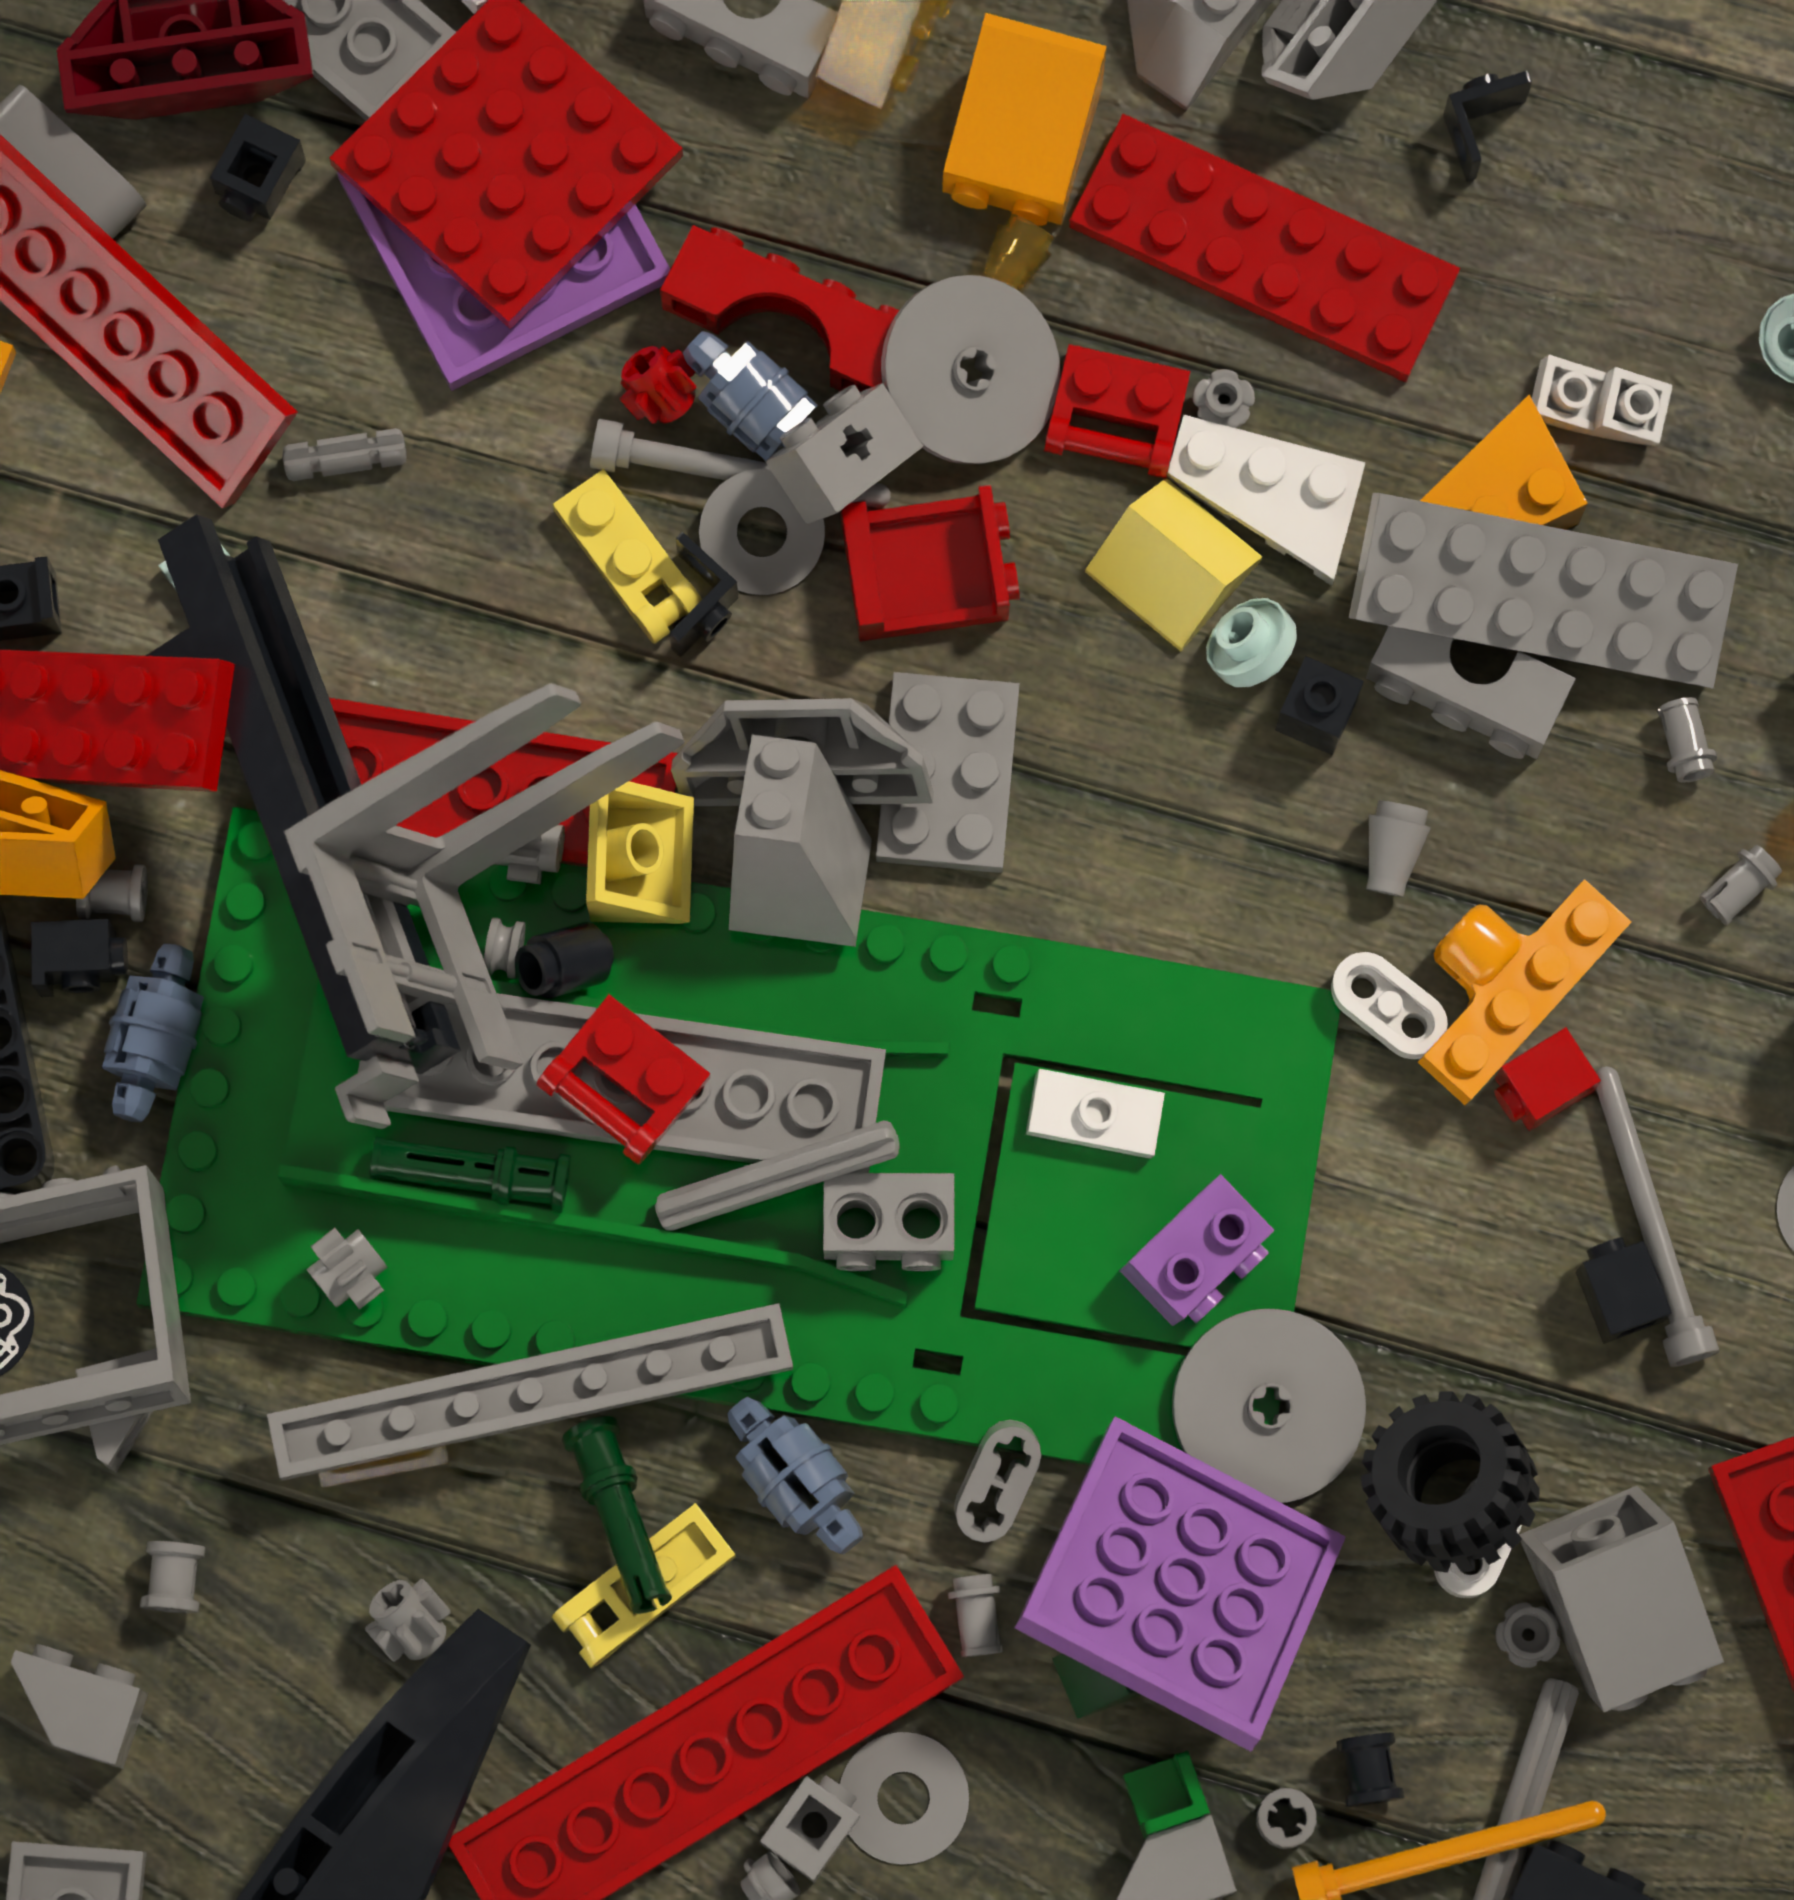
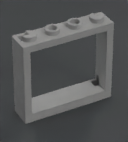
M116 1165L106 1169L103 1175L82 1180L71 1178L53 1179L45 1182L41 1189L20 1194L0 1192V1243L139 1212L158 1360L0 1394V1445L191 1403L164 1188L147 1165L122 1171Z

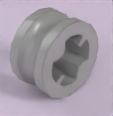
M500 918L491 919L484 953V962L490 976L497 970H503L506 972L507 978L516 980L515 956L518 949L524 946L525 922L517 921L514 926L506 927L502 924Z
M1280 1788L1269 1793L1260 1803L1256 1813V1826L1261 1837L1268 1844L1280 1849H1291L1303 1844L1313 1834L1317 1823L1316 1810L1312 1801L1303 1792L1293 1788ZM1287 1800L1291 1810L1302 1809L1304 1825L1300 1823L1295 1825L1299 1834L1293 1837H1285L1281 1827H1270L1268 1812L1272 1814L1277 1812V1809L1273 1806L1277 1801Z

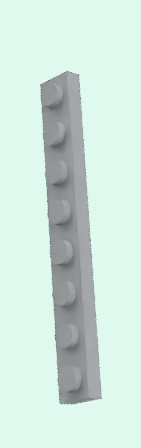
M778 1303L267 1414L279 1478L284 1481L793 1370V1363L781 1308Z

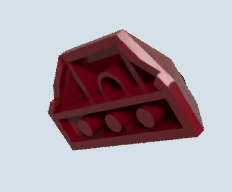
M101 0L84 18L70 38L67 37L56 49L64 110L66 113L139 120L256 103L314 77L305 14L283 0Z

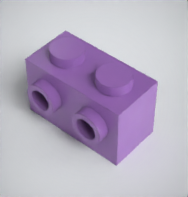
M1220 1174L1119 1271L1172 1326L1183 1320L1187 1315L1197 1323L1224 1297L1216 1287L1232 1271L1242 1279L1267 1256L1269 1252L1261 1243L1274 1229Z

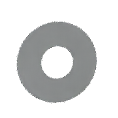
M768 469L745 471L724 481L712 493L705 504L699 526L701 549L737 581L739 591L756 595L779 593L801 582L816 565L822 552L825 536L824 520L820 519L806 524L772 471ZM756 507H767L775 510L782 516L787 527V537L784 545L777 553L768 557H756L747 553L741 547L737 538V526L741 517L747 511Z
M898 1732L883 1735L870 1741L851 1758L841 1777L840 1785L857 1797L851 1809L860 1815L859 1821L849 1835L862 1850L879 1860L894 1864H913L933 1858L955 1840L966 1820L969 1806V1791L965 1774L959 1762L947 1748L924 1735ZM897 1772H910L919 1776L929 1790L930 1802L926 1813L919 1820L911 1824L902 1825L891 1822L882 1814L878 1806L877 1796L881 1784L887 1777Z

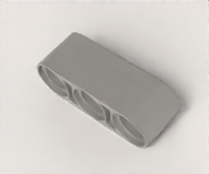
M18 85L0 102V134L112 239L146 207L147 204L141 195L121 174L24 86Z

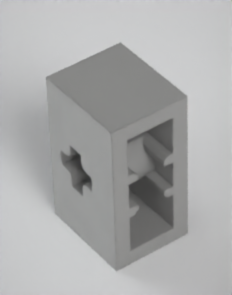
M883 383L859 392L855 385L843 389L823 404L828 412L827 415L814 423L811 417L807 418L786 431L779 438L785 447L765 461L806 524L838 513L923 447Z

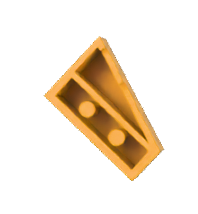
M1530 395L1515 407L1420 500L1568 530L1580 523L1588 504Z

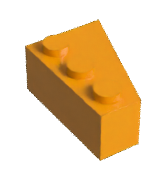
M0 770V895L84 899L116 858L107 802Z

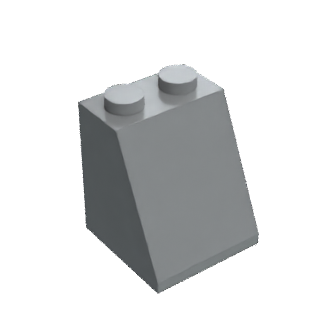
M752 735L734 834L729 930L856 947L872 839L816 743Z
M1638 1486L1629 1488L1519 1534L1522 1538V1547L1548 1607L1558 1621V1630L1585 1692L1603 1712L1611 1709L1623 1711L1634 1708L1647 1699V1694L1671 1684L1682 1686L1696 1682L1707 1674V1669L1724 1662L1675 1523Z

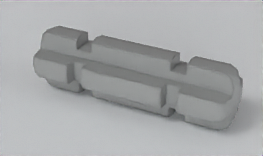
M394 428L376 431V437L368 438L367 433L321 439L317 440V446L312 447L308 446V442L287 444L283 447L282 456L288 479L297 481L314 478L313 472L321 471L324 477L371 470L373 463H381L382 468L402 465L406 462L407 452L402 431Z

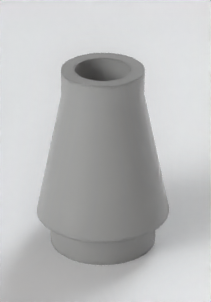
M1378 801L1376 814L1369 815V878L1367 890L1404 897L1408 879L1431 830V827L1425 825L1428 810L1395 802Z

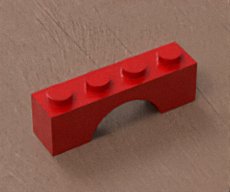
M695 225L692 226L660 289L663 310L718 335L733 322L751 314L760 312L787 314L806 323L823 341L830 358V387L842 391L851 385H855L859 392L882 383L881 357L888 329L899 311L898 309L887 305H880L877 310L856 300L857 295L847 286L830 279H824L822 283L803 276L799 274L800 268L783 256L768 253L764 258L743 248L744 243L741 239L724 229L712 227L708 232Z

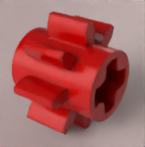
M655 346L643 348L631 356L622 369L620 384L626 392L621 396L620 401L637 420L646 416L652 424L656 423L657 420L661 423L673 422L684 415L695 400L694 390H696L697 386L690 378L696 372L686 363L680 349L671 354L665 346H662L660 349Z

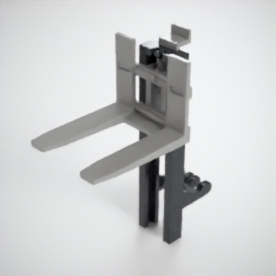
M198 514L194 515L158 539L189 628L146 656L222 659L235 664L226 728L347 1057L366 1061L368 1068L336 1086L335 1090L347 1121L384 1129L390 1125V1119L384 1102L418 1083L417 1074L425 1073L461 1051L444 1006L446 1003L458 1007L478 1062L509 1070H515L523 1065L460 899L458 887L638 776L683 745L685 741L679 729L660 722H654L598 749L440 837L434 838L396 826V824L530 742L579 708L581 702L577 692L553 683L545 685L489 713L368 782L361 784L271 542L255 536L246 542L248 549L233 558L224 554L212 519ZM411 904L420 907L443 970L429 966L407 905Z

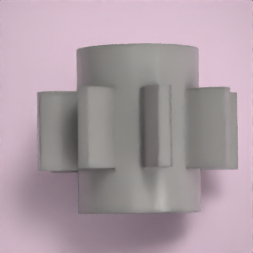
M556 825L495 864L508 866L507 880L541 884L543 871L559 872L565 841L564 825Z
M333 1228L310 1246L319 1260L306 1270L336 1308L348 1298H351L360 1310L384 1291L375 1277L388 1267L358 1229L344 1240L337 1229Z
M420 1579L415 1583L413 1588L407 1581L398 1580L386 1585L374 1596L369 1607V1613L375 1621L366 1626L365 1631L391 1661L395 1662L403 1653L411 1660H419L432 1654L443 1642L446 1636V1626L441 1619L449 1615L451 1610L424 1579Z

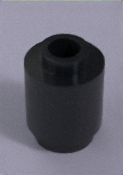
M583 922L531 937L526 945L520 947L516 953L515 971L520 985L528 994L532 996L541 995L544 998L550 999L604 983L611 972L614 951L609 938L597 926L590 922Z

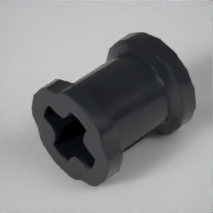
M1394 1732L1356 1736L1336 1741L1337 1751L1345 1754L1351 1792L1345 1796L1346 1807L1404 1799L1403 1788L1396 1786L1390 1752V1746L1395 1743Z

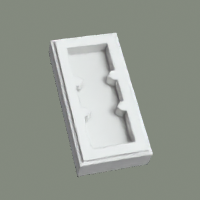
M1038 1069L1035 1075L1025 1135L1151 1159L1155 1155L1165 1093Z

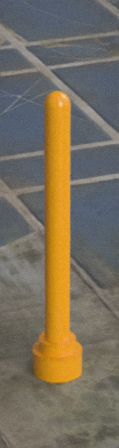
M1587 1801L1334 1869L1332 1863L1319 1866L1318 1860L1294 1866L1292 1871L1300 1900H1342L1341 1895L1600 1826L1606 1818V1811L1601 1803Z

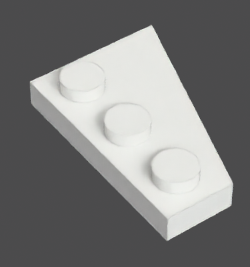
M1183 415L1167 478L1180 489L1228 520L1234 519L1266 539L1265 543L1284 556L1287 553L1314 570V575L1332 586L1365 462Z

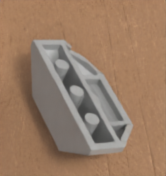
M1127 0L1137 77L1187 111L1273 0Z
M1282 0L1263 25L1262 52L1264 65H1262V76L1268 84L1311 100L1372 89L1437 0Z
M852 698L724 701L674 757L671 766V772L679 794L694 797V806H739L752 735L816 743L851 804L933 803L934 796L923 755L867 704Z

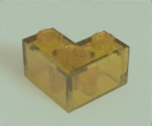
M842 0L815 78L882 109L896 91L905 94L911 86L920 64V60L912 56L918 39L923 41L927 39L937 17L944 19L950 11L954 0Z

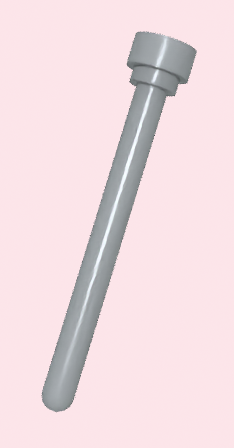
M598 419L590 460V468L604 469L614 473L617 467L628 469L630 463L721 480H727L734 475L749 470H771L767 463L637 439L635 438L634 431L623 430L624 423ZM876 483L851 503L866 501L867 507L883 508L889 503L891 493L887 486Z
M1601 1067L1596 1071L1601 1079L1596 1088L1646 1249L1672 1312L1668 1317L1670 1324L1665 1326L1668 1338L1662 1341L1670 1367H1677L1704 1360L1720 1352L1712 1326H1705L1702 1316H1695L1619 1075L1612 1067Z

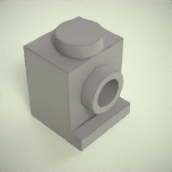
M826 1775L819 1785L806 1776L760 1840V1843L815 1883L860 1819V1815L851 1809L857 1797ZM818 1813L827 1821V1830L819 1838H810L802 1831V1821L809 1814Z

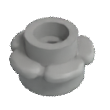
M1222 369L1212 372L1209 379H1202L1198 382L1194 389L1193 402L1198 406L1197 414L1199 419L1210 421V423L1214 422L1216 425L1221 424L1237 428L1249 419V407L1254 405L1255 393L1247 380L1241 381L1236 372ZM1225 394L1229 396L1230 402L1228 404H1221L1218 401V397Z
M1519 1603L1505 1612L1506 1619L1504 1622L1499 1623L1496 1628V1642L1501 1651H1506L1509 1654L1510 1662L1519 1667L1531 1668L1536 1666L1540 1660L1544 1662L1549 1661L1557 1653L1560 1645V1638L1557 1636L1559 1624L1550 1610L1542 1606L1538 1608L1532 1607L1529 1603ZM1525 1629H1530L1534 1632V1639L1532 1641H1525L1523 1639L1522 1632Z
M767 1852L757 1861L751 1858L745 1861L744 1869L748 1875L741 1881V1887L749 1900H793L800 1895V1888L794 1876L775 1854Z

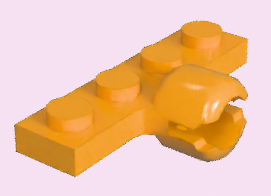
M1585 879L1542 926L1529 936L1517 933L1487 905L1479 904L1471 908L1439 942L1434 952L1435 962L1466 989L1469 997L1468 1005L1462 1014L1422 1056L1418 1063L1462 1104L1466 1105L1630 925L1631 921Z

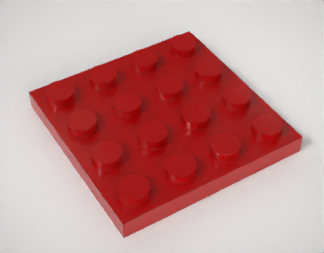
M488 0L329 159L331 166L501 322L511 329L683 157V148L521 1Z

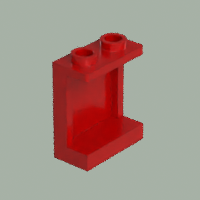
M991 485L978 486V494L971 497L867 511L866 501L850 503L841 510V525L859 642L1009 621V601L1020 599L1019 583L1015 562L1003 563L1000 540L1010 539L1008 513L1005 502L994 503Z

